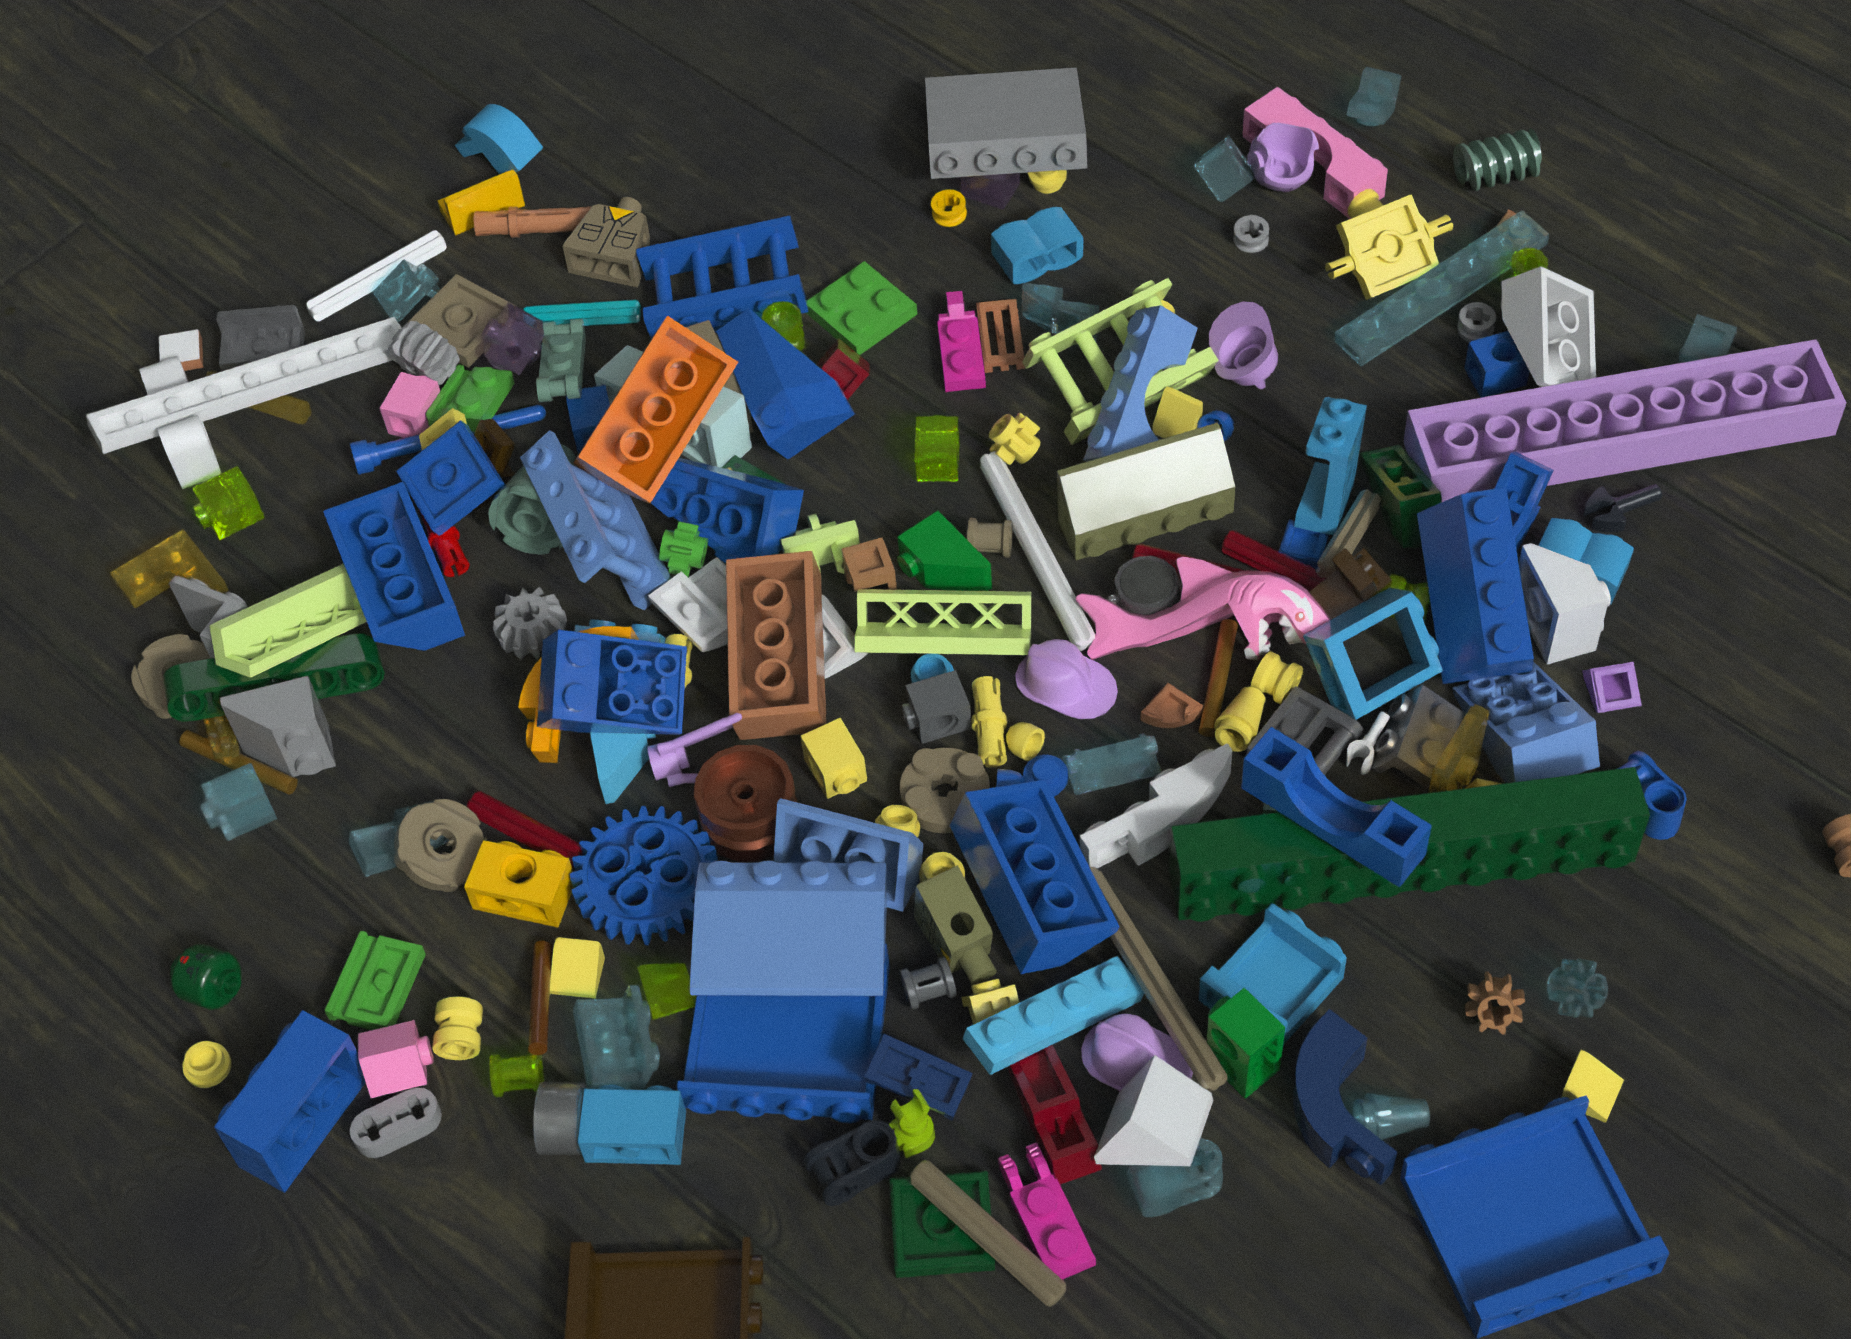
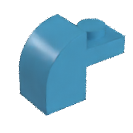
M488 104L466 124L462 130L465 136L455 144V147L463 157L482 152L499 174L510 170L520 171L543 149V146L519 117L508 109L496 104Z

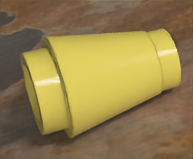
M1254 687L1242 688L1235 699L1216 719L1214 725L1216 730L1215 738L1221 746L1228 743L1232 751L1241 752L1246 750L1257 736L1265 703V696L1260 690Z

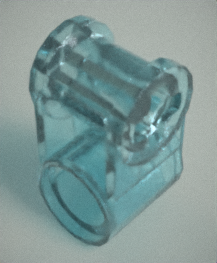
M1200 1138L1196 1149L1197 1156H1194L1191 1166L1126 1165L1125 1171L1142 1215L1145 1217L1161 1216L1178 1207L1210 1198L1217 1194L1223 1183V1158L1218 1146L1210 1140ZM1201 1165L1206 1172L1200 1173L1197 1166ZM1208 1182V1186L1204 1187V1183Z

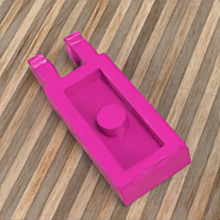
M1035 1142L1026 1146L1028 1163L1033 1168L1038 1181L1026 1186L1022 1185L1014 1160L1008 1154L999 1157L997 1160L1010 1190V1201L1037 1258L1061 1279L1095 1266L1096 1258L1058 1179H1055L1053 1174L1051 1175L1047 1161L1038 1144Z

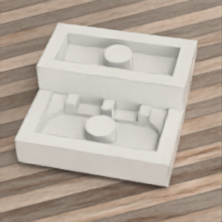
M718 557L689 578L681 571L648 595L649 601L701 652L710 651L728 644L726 565Z

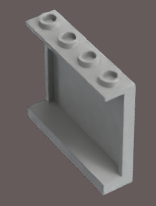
M1077 68L925 78L931 179L1087 168L1086 129Z

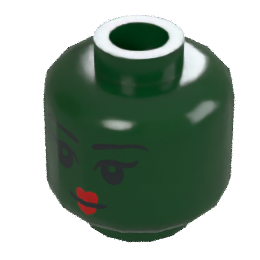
M195 944L185 949L174 960L170 971L172 989L176 996L187 1003L207 1010H216L227 1005L241 987V966L237 958L227 951L206 944Z

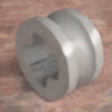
M1247 215L1238 219L1234 226L1233 240L1235 246L1239 250L1248 253H1255L1265 249L1269 242V225L1264 218L1256 215ZM1251 231L1253 235H1258V237L1252 238L1250 234H1245V232Z
M1480 302L1465 305L1459 314L1458 334L1467 342L1492 336L1496 322L1495 311L1487 304ZM1473 320L1480 321V325H1474Z

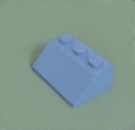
M779 799L776 812L774 862L806 863L809 861H821L823 863H854L857 861H867L870 863H886L887 908L903 912L916 885L920 881L919 871L922 864L923 843L913 833L786 799Z

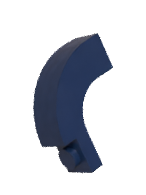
M1329 1009L1310 1030L1299 1052L1293 1088L1295 1118L1305 1142L1318 1159L1329 1169L1342 1155L1345 1157L1348 1166L1356 1174L1363 1178L1370 1177L1379 1185H1382L1393 1172L1397 1151L1363 1126L1347 1111L1339 1092V1088L1345 1079L1364 1060L1368 1038Z

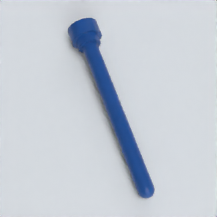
M534 405L494 415L492 419L503 430L541 421L545 418L546 411L543 406ZM419 435L376 445L375 441L367 443L366 439L350 443L358 475L373 472L374 467L380 466L383 460L422 451Z

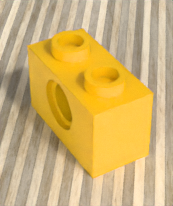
M483 840L464 888L474 910L558 928L574 888L570 879V873L573 870L569 858H565L555 851L544 850L536 852L522 849L519 845L508 841L494 843ZM530 877L524 882L515 883L520 878Z

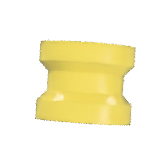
M1270 651L1258 665L1251 682V687L1273 696L1275 703L1281 705L1295 686L1298 687L1303 674V667L1295 662L1288 665L1281 661L1278 654Z

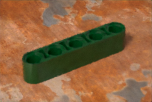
M352 634L332 638L251 678L216 665L215 658L170 667L164 673L162 683L167 710L170 716L175 720L187 722L224 716L225 713L220 703L221 697L305 676L309 677L318 699L367 691L377 687L384 679V669L374 639L366 634Z

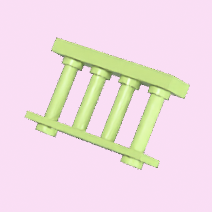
M1169 278L1157 284L1153 280L1147 281L1132 292L1133 296L1054 336L1047 332L1029 343L1030 348L1022 361L1023 365L1027 369L1043 361L1073 411L1070 414L1072 418L1064 430L1071 445L1089 436L1096 425L1102 407L1101 403L1093 406L1092 402H1086L1057 353L1078 344L1104 389L1107 391L1114 372L1092 335L1112 326L1124 346L1129 323L1126 318L1134 315L1136 310L1159 305L1163 306L1161 300L1164 299L1172 286ZM1211 347L1199 353L1195 349H1191L1185 365L1168 368L1164 371L1162 369L1159 370L1148 384L1144 406L1147 407L1160 400L1166 386L1180 390L1209 375L1219 361Z

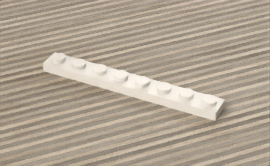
M395 317L93 412L86 415L88 427L103 454L160 436L158 429L196 415L203 422L391 361L393 359L388 347L393 341L392 338L399 329L401 330V326Z

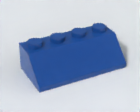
M404 482L323 511L375 642L425 651L465 636L456 606Z
M1506 487L1460 494L1417 513L1435 637L1439 647L1438 657L1443 669L1441 672L1442 683L1532 672L1534 657Z
M1045 779L965 792L950 823V828L1021 974L1061 967L1118 931L1120 926Z

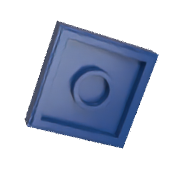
M462 420L396 471L430 528L439 536L505 485L469 426Z

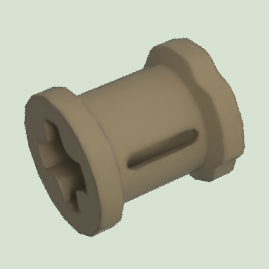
M969 518L967 540L979 552L1002 553L1004 558L1011 557L1012 520H1005L1001 524L980 523L976 518Z

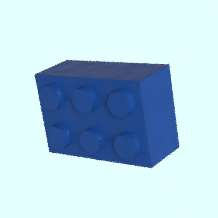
M302 1010L293 1023H289L284 1027L278 1037L277 1045L264 1061L259 1062L252 1069L248 1077V1083L235 1100L229 1101L223 1107L219 1114L218 1122L214 1126L239 1168L284 1193L287 1191L366 1083L358 1059V1052L350 1036Z

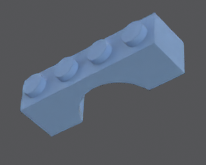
M1161 305L1136 310L1128 323V334L1123 349L1115 360V371L1111 383L1102 397V408L1098 420L1088 436V448L1083 460L1088 462L1158 441V438L1148 424L1145 414L1144 402L1148 384L1159 370L1186 364L1198 329L1197 327Z

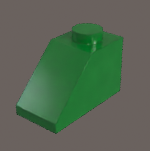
M936 511L897 537L899 548L897 561L900 568L909 578L915 577L925 588L954 591H989L992 589L991 563L939 511Z

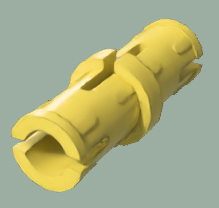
M984 676L972 682L975 715L972 716L971 722L972 729L976 732L978 756L981 757L983 765L985 764L986 767L992 768L999 767L1007 761L1004 744V729L1007 727V717L1002 712L999 679L995 678L993 680L991 676Z

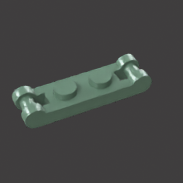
M583 318L571 319L570 324L556 325L555 321L543 322L539 378L536 379L539 402H550L553 400V397L567 396L568 399H579L582 394L586 344Z

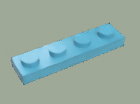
M1116 956L967 1027L963 1040L991 1075L1140 1002L1144 992L1132 973L1120 958Z

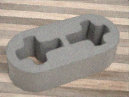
M412 1088L358 1114L351 1123L350 1136L360 1154L368 1158L382 1157L433 1132L440 1124L442 1117L441 1109L431 1091L425 1088ZM421 1105L425 1116L416 1120L411 1108ZM372 1126H376L379 1130L380 1138L375 1141H371L368 1137L367 1129Z

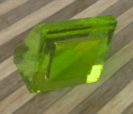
M685 963L644 964L637 966L653 1020L695 1007L696 997L695 995H690V978Z

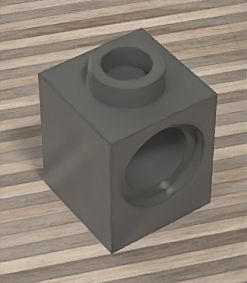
M956 670L905 685L907 703L901 705L903 718L908 730L916 729L921 744L972 729L970 704Z

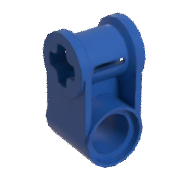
M1635 751L1629 755L1628 762L1618 769L1636 767L1650 813L1644 833L1658 840L1669 839L1679 831L1687 800L1686 794L1681 786L1671 780L1650 756L1642 751Z

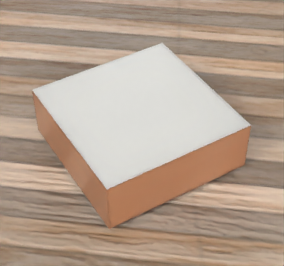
M198 329L159 336L160 361L178 356L184 371L203 368L202 337Z

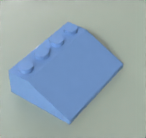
M727 861L699 863L694 902L690 995L883 996L887 914L886 863H870L867 861H857L854 863H823L821 861H809L806 863H777L774 861H762L759 863H730Z

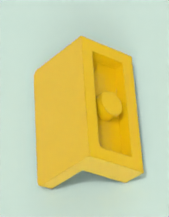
M514 170L506 171L438 200L440 212L455 235L474 228L475 211L509 210V207L517 206L519 209L525 206L519 178Z

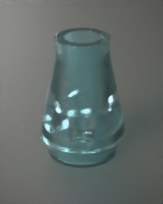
M1367 1093L1364 1099H1356L1353 1105V1117L1381 1140L1415 1129L1427 1128L1430 1122L1429 1107L1425 1099H1408Z

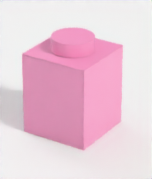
M403 372L399 374L380 407L388 434L407 438L419 435L430 427L426 412L440 392L438 381L423 375L415 376Z
M415 1020L358 1034V1059L370 1098L427 1084L426 1065L434 1063L433 1053L428 1036L419 1037Z

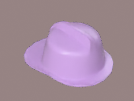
M1240 302L1222 311L1215 319L1209 332V345L1219 360L1215 365V370L1219 377L1225 380H1232L1241 386L1255 385L1259 389L1266 388L1265 379L1268 378L1278 364V352L1274 344L1270 322L1263 307L1254 302Z
M1053 639L1044 641L1039 645L1032 644L1028 655L1019 664L1015 675L1017 688L1023 696L1066 716L1077 719H1094L1107 713L1114 705L1118 694L1116 680L1110 671L1098 662L1084 657L1077 646L1066 640Z
M1119 1014L1102 1022L1100 1021L1085 1036L1081 1048L1082 1061L1089 1074L1101 1083L1119 1091L1154 1055L1190 1079L1193 1074L1171 1036L1151 1027L1147 1021L1136 1015Z

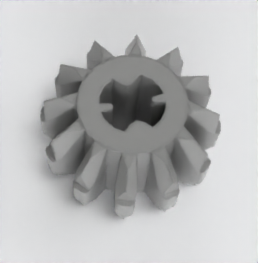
M410 321L401 330L399 329L388 347L393 361L397 362L401 369L406 370L411 375L427 376L432 380L438 381V385H442L447 378H450L460 361L456 348L448 343V339L443 338L437 331H433L426 324H420L417 321Z
M522 587L519 596L513 597L506 594L505 605L495 606L496 619L493 621V630L506 653L514 651L515 656L520 661L528 653H532L533 657L538 660L542 651L543 640L557 630H565L567 617L565 610H562L559 600L554 594L545 595V592L540 587L532 594H528Z

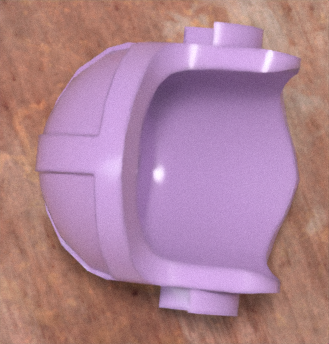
M1271 123L1252 141L1247 157L1248 165H1251L1254 178L1260 185L1274 191H1293L1310 178L1314 168V151L1319 149L1315 134L1309 128L1284 123Z

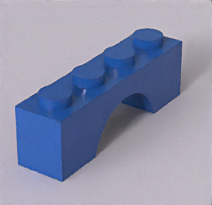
M1270 727L1244 758L1243 790L1399 888L1426 855L1431 824L1392 800L1383 805H1370L1348 796L1332 784L1321 772L1309 749L1275 728Z

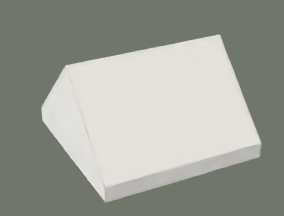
M1154 1055L1119 1092L1098 1149L1094 1155L1096 1164L1191 1166L1213 1103L1212 1093Z

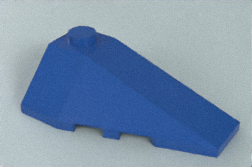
M749 308L716 330L725 353L738 361L733 372L750 413L764 439L771 448L786 459H790L855 415L838 382Z
M678 458L651 501V504L667 517H674L680 522L699 525V536L708 538V546L716 551L715 556L726 563L727 559L778 554L782 550L781 539L791 537L796 532L804 490L773 480Z

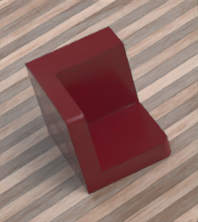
M839 338L816 364L838 382L847 400L870 374L869 363Z

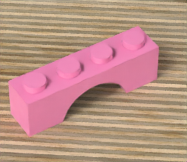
M1276 87L1244 109L1243 137L1251 144L1254 138L1271 123L1290 124L1309 128L1313 131L1319 145V149L1314 151V160L1326 170L1323 199L1349 219L1351 218L1347 213L1348 207L1360 192L1366 189H1373L1378 193L1379 200L1385 197L1388 169L1378 159L1372 158L1356 146L1350 138L1344 137L1328 125L1323 118L1316 116L1304 107L1298 99L1291 97L1279 87Z

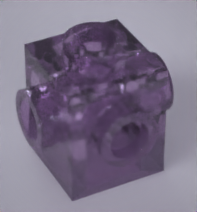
M507 302L497 320L491 318L482 332L481 339L484 343V356L487 357L488 362L495 368L511 370L520 375L527 364L533 365L542 350V344L540 343L544 338L543 321Z

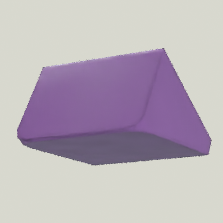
M1634 662L1583 670L1584 681L1596 713L1642 706Z

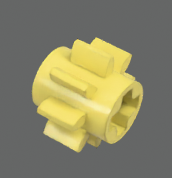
M1018 413L1015 418L1010 414H1006L990 430L989 438L995 443L989 450L991 452L996 451L995 454L1008 465H1011L1014 460L1019 464H1023L1034 456L1040 446V440L1035 436L1040 427L1022 413Z

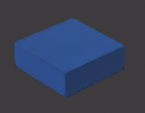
M1289 520L1279 552L1317 569V562L1328 545L1330 535L1294 527L1295 521Z

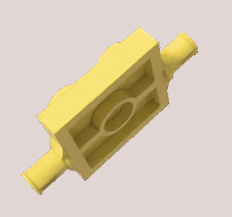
M1411 194L1336 225L1345 247V257L1326 263V272L1341 266L1340 269L1328 274L1330 279H1335L1352 271L1358 279L1365 299L1368 300L1441 269V266L1434 251L1433 238L1453 230V223L1438 228L1439 225L1450 221L1451 218L1448 215H1443L1427 223L1418 212Z

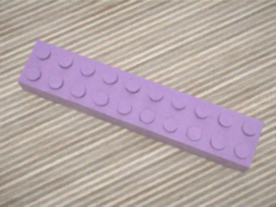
M1810 340L1408 410L1404 445L1407 454L1439 489L1442 502L1460 494L1494 489L1510 453L1515 451L1554 470L1547 484L1549 486L1836 435L1846 401L1817 340Z

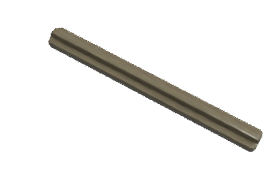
M1090 867L1120 926L1118 931L1111 935L1110 938L1201 1087L1209 1092L1217 1090L1219 1086L1226 1083V1072L1104 875L1096 867Z

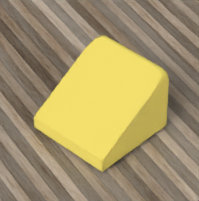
M1166 386L1153 423V433L1162 438H1167L1197 429L1198 422L1202 417L1203 402Z
M556 938L553 947L550 994L596 999L605 960L601 943L590 940Z
M1581 1050L1567 1080L1562 1097H1568L1571 1101L1587 1095L1590 1102L1586 1115L1606 1123L1624 1079L1594 1056Z

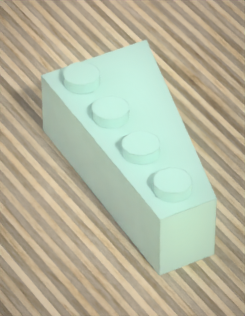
M627 345L594 374L596 386L606 385L610 404L642 355V351ZM723 387L681 454L692 461L723 468L734 455L742 458L752 448L744 395Z

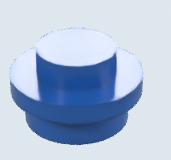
M1040 755L1034 757L1026 764L1023 776L1026 782L1045 779L1055 797L1067 785L1068 769L1065 763L1058 757Z

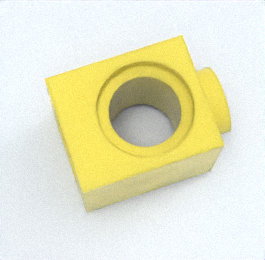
M841 717L800 736L804 760L827 799L838 794L850 793L858 788L860 784L867 781L864 756Z

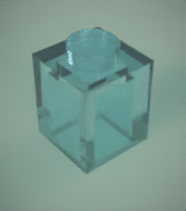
M252 763L201 785L208 800L200 805L211 829L220 826L227 841L277 819Z

